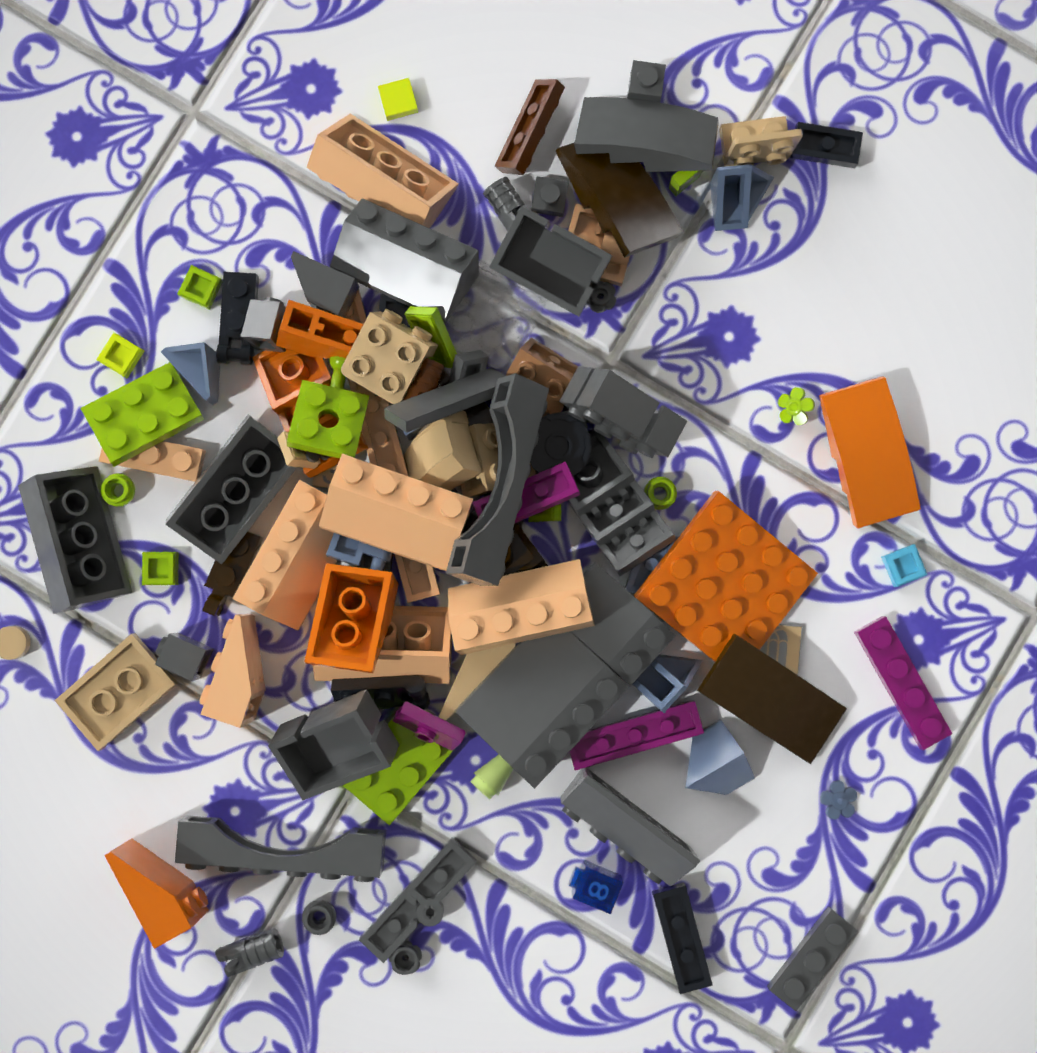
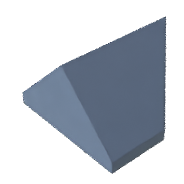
M751 164L717 167L710 182L715 231L748 228L750 218L774 177Z
M203 342L165 347L161 351L166 359L205 401L213 406L218 402L220 364L217 363L215 350Z
M659 654L632 685L661 712L665 713L688 688L703 660Z
M721 719L704 728V734L692 737L685 788L728 795L755 779L744 752Z

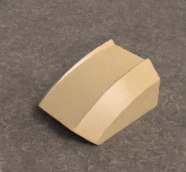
M460 411L422 427L404 454L409 477L451 491L482 473L468 427L469 422L466 411Z

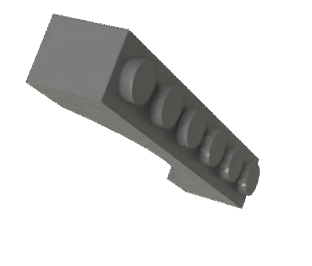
M516 373L497 379L489 409L495 425L498 442V469L494 488L480 517L465 533L454 540L446 570L448 575L479 586H498L500 579L504 575V562L508 547L514 538L513 527L516 515L522 506L523 500L521 496L524 484L531 471L530 461L533 449L539 440L538 430L541 418L547 409L546 399L549 388Z
M186 816L178 821L175 863L185 864V868L191 870H202L208 865L219 866V871L238 872L240 868L253 869V873L260 875L272 874L273 870L287 871L286 875L291 877H305L307 873H320V877L323 879L335 880L340 879L341 875L354 876V880L359 882H372L374 878H380L384 869L386 830L353 827L342 836L323 845L306 849L284 850L267 847L248 840L230 828L221 818Z

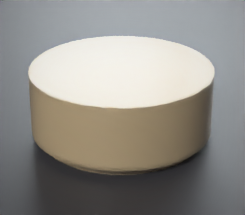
M7 626L0 629L1 658L6 660L18 659L29 651L31 640L25 629L19 626Z

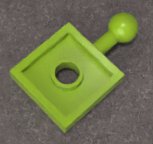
M339 356L330 357V365L334 370L330 386L302 380L287 438V447L339 459L342 454L355 458L369 395L343 389L346 377L342 374L341 367L346 358ZM324 414H331L337 418L338 423L334 427L326 428L319 423L318 419Z

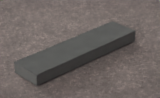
M493 368L486 369L384 408L385 419L406 433L491 400L497 379L506 375Z

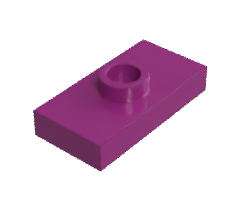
M409 702L403 703L396 711L392 720L415 732L414 735L421 741L427 743L435 742L451 751L462 743L466 734L465 730Z

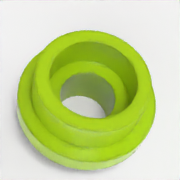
M120 473L109 475L101 485V495L104 501L116 507L129 504L135 496V485L132 479ZM121 484L124 487V492L121 496H116L114 492L115 487Z
M655 477L644 487V492L652 501L656 510L667 509L676 500V486L666 477ZM656 488H663L665 490L666 496L664 499L659 500L654 496Z

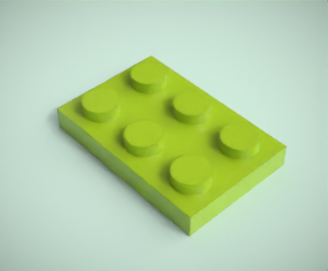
M170 362L80 408L113 467L204 420L175 367Z
M393 718L388 723V726L400 745L391 767L343 785L389 826L452 753L451 750L435 742L427 743L421 741L414 735L415 732L393 722Z

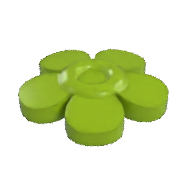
M795 387L791 390L790 395L782 394L779 397L778 405L781 408H786L779 414L780 419L784 423L794 421L796 425H804L808 422L809 418L805 412L813 411L815 402L812 398H804L805 390L803 388Z

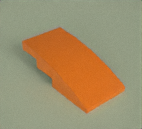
M288 349L285 352L262 351L252 357L272 410L278 414L284 431L289 432L302 380L330 386L333 375L331 365L327 358L307 356ZM324 414L318 419L319 423L326 428L334 427L338 423L337 418L331 414ZM362 432L356 454L368 449ZM330 457L327 460L320 459L321 463L315 469L303 468L304 474L312 478L337 465L340 459Z
M881 376L819 395L831 457L837 462L842 491L847 494L853 525L858 529L921 510L907 445L886 378Z

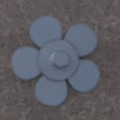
M836 780L831 782V792L823 791L820 795V802L827 806L826 815L834 820L838 819L840 814L847 818L851 817L855 812V808L848 802H853L857 799L856 790L851 787L845 788L842 781Z

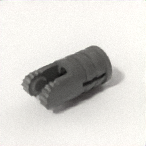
M508 177L500 178L483 192V195L488 199L489 204L494 208L493 210L498 214V218L508 231L521 205L526 207L525 203L520 199L519 194L515 191L514 186L511 185Z
M273 927L259 934H254L249 938L246 937L220 947L215 951V956L220 962L230 960L224 968L227 977L263 965L266 962H271L274 959L282 958L284 956V947L278 930Z

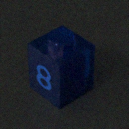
M583 860L580 868L575 866L568 886L572 887L573 899L611 915L624 882L620 874Z

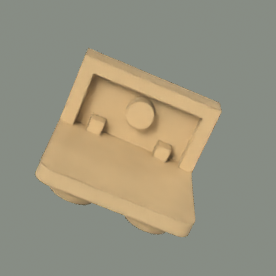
M385 309L384 312L376 311L369 313L341 367V372L345 377L391 404H396L403 401L424 359L433 357L438 344L431 341L433 335L417 326H414L412 330L401 323L403 318L400 315Z

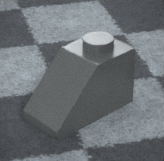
M293 251L291 259L310 306L346 318L360 287L356 279Z

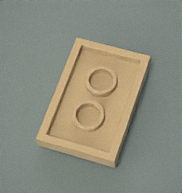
M132 633L54 701L95 749L101 751L172 690L178 682L168 670L155 665L157 661L156 656L136 633Z

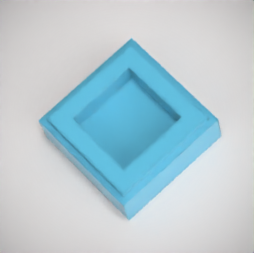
M915 544L881 556L893 587H899L928 575Z

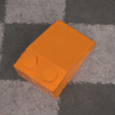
M326 563L304 662L311 665L374 673L393 615L399 585L394 574L388 571Z
M133 838L104 855L154 949L191 929L209 911L205 892L200 887H196L193 880Z

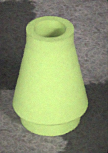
M498 754L475 771V777L470 782L490 800L495 794L497 796L500 794L513 768Z

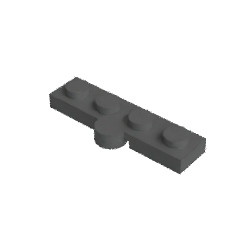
M451 837L360 936L359 941L384 963L417 928L419 923L429 927L440 923L444 914V905L441 900L476 864L477 859L457 840Z

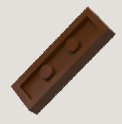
M535 79L494 166L502 173L524 175L526 169L531 164L533 154L545 134V129L565 89V86L557 79Z

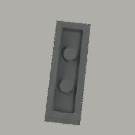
M828 906L767 985L768 989L794 1011H797L858 930Z

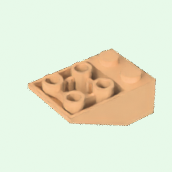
M237 614L234 616V619L228 620L223 631V638L226 639L223 651L217 652L211 666V671L215 672L211 685L207 684L200 698V704L203 705L200 715L239 728L255 721L266 690L255 615Z

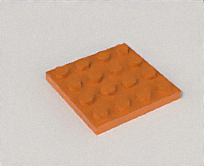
M714 491L633 596L716 662L733 634H736L760 650L818 573L721 492Z

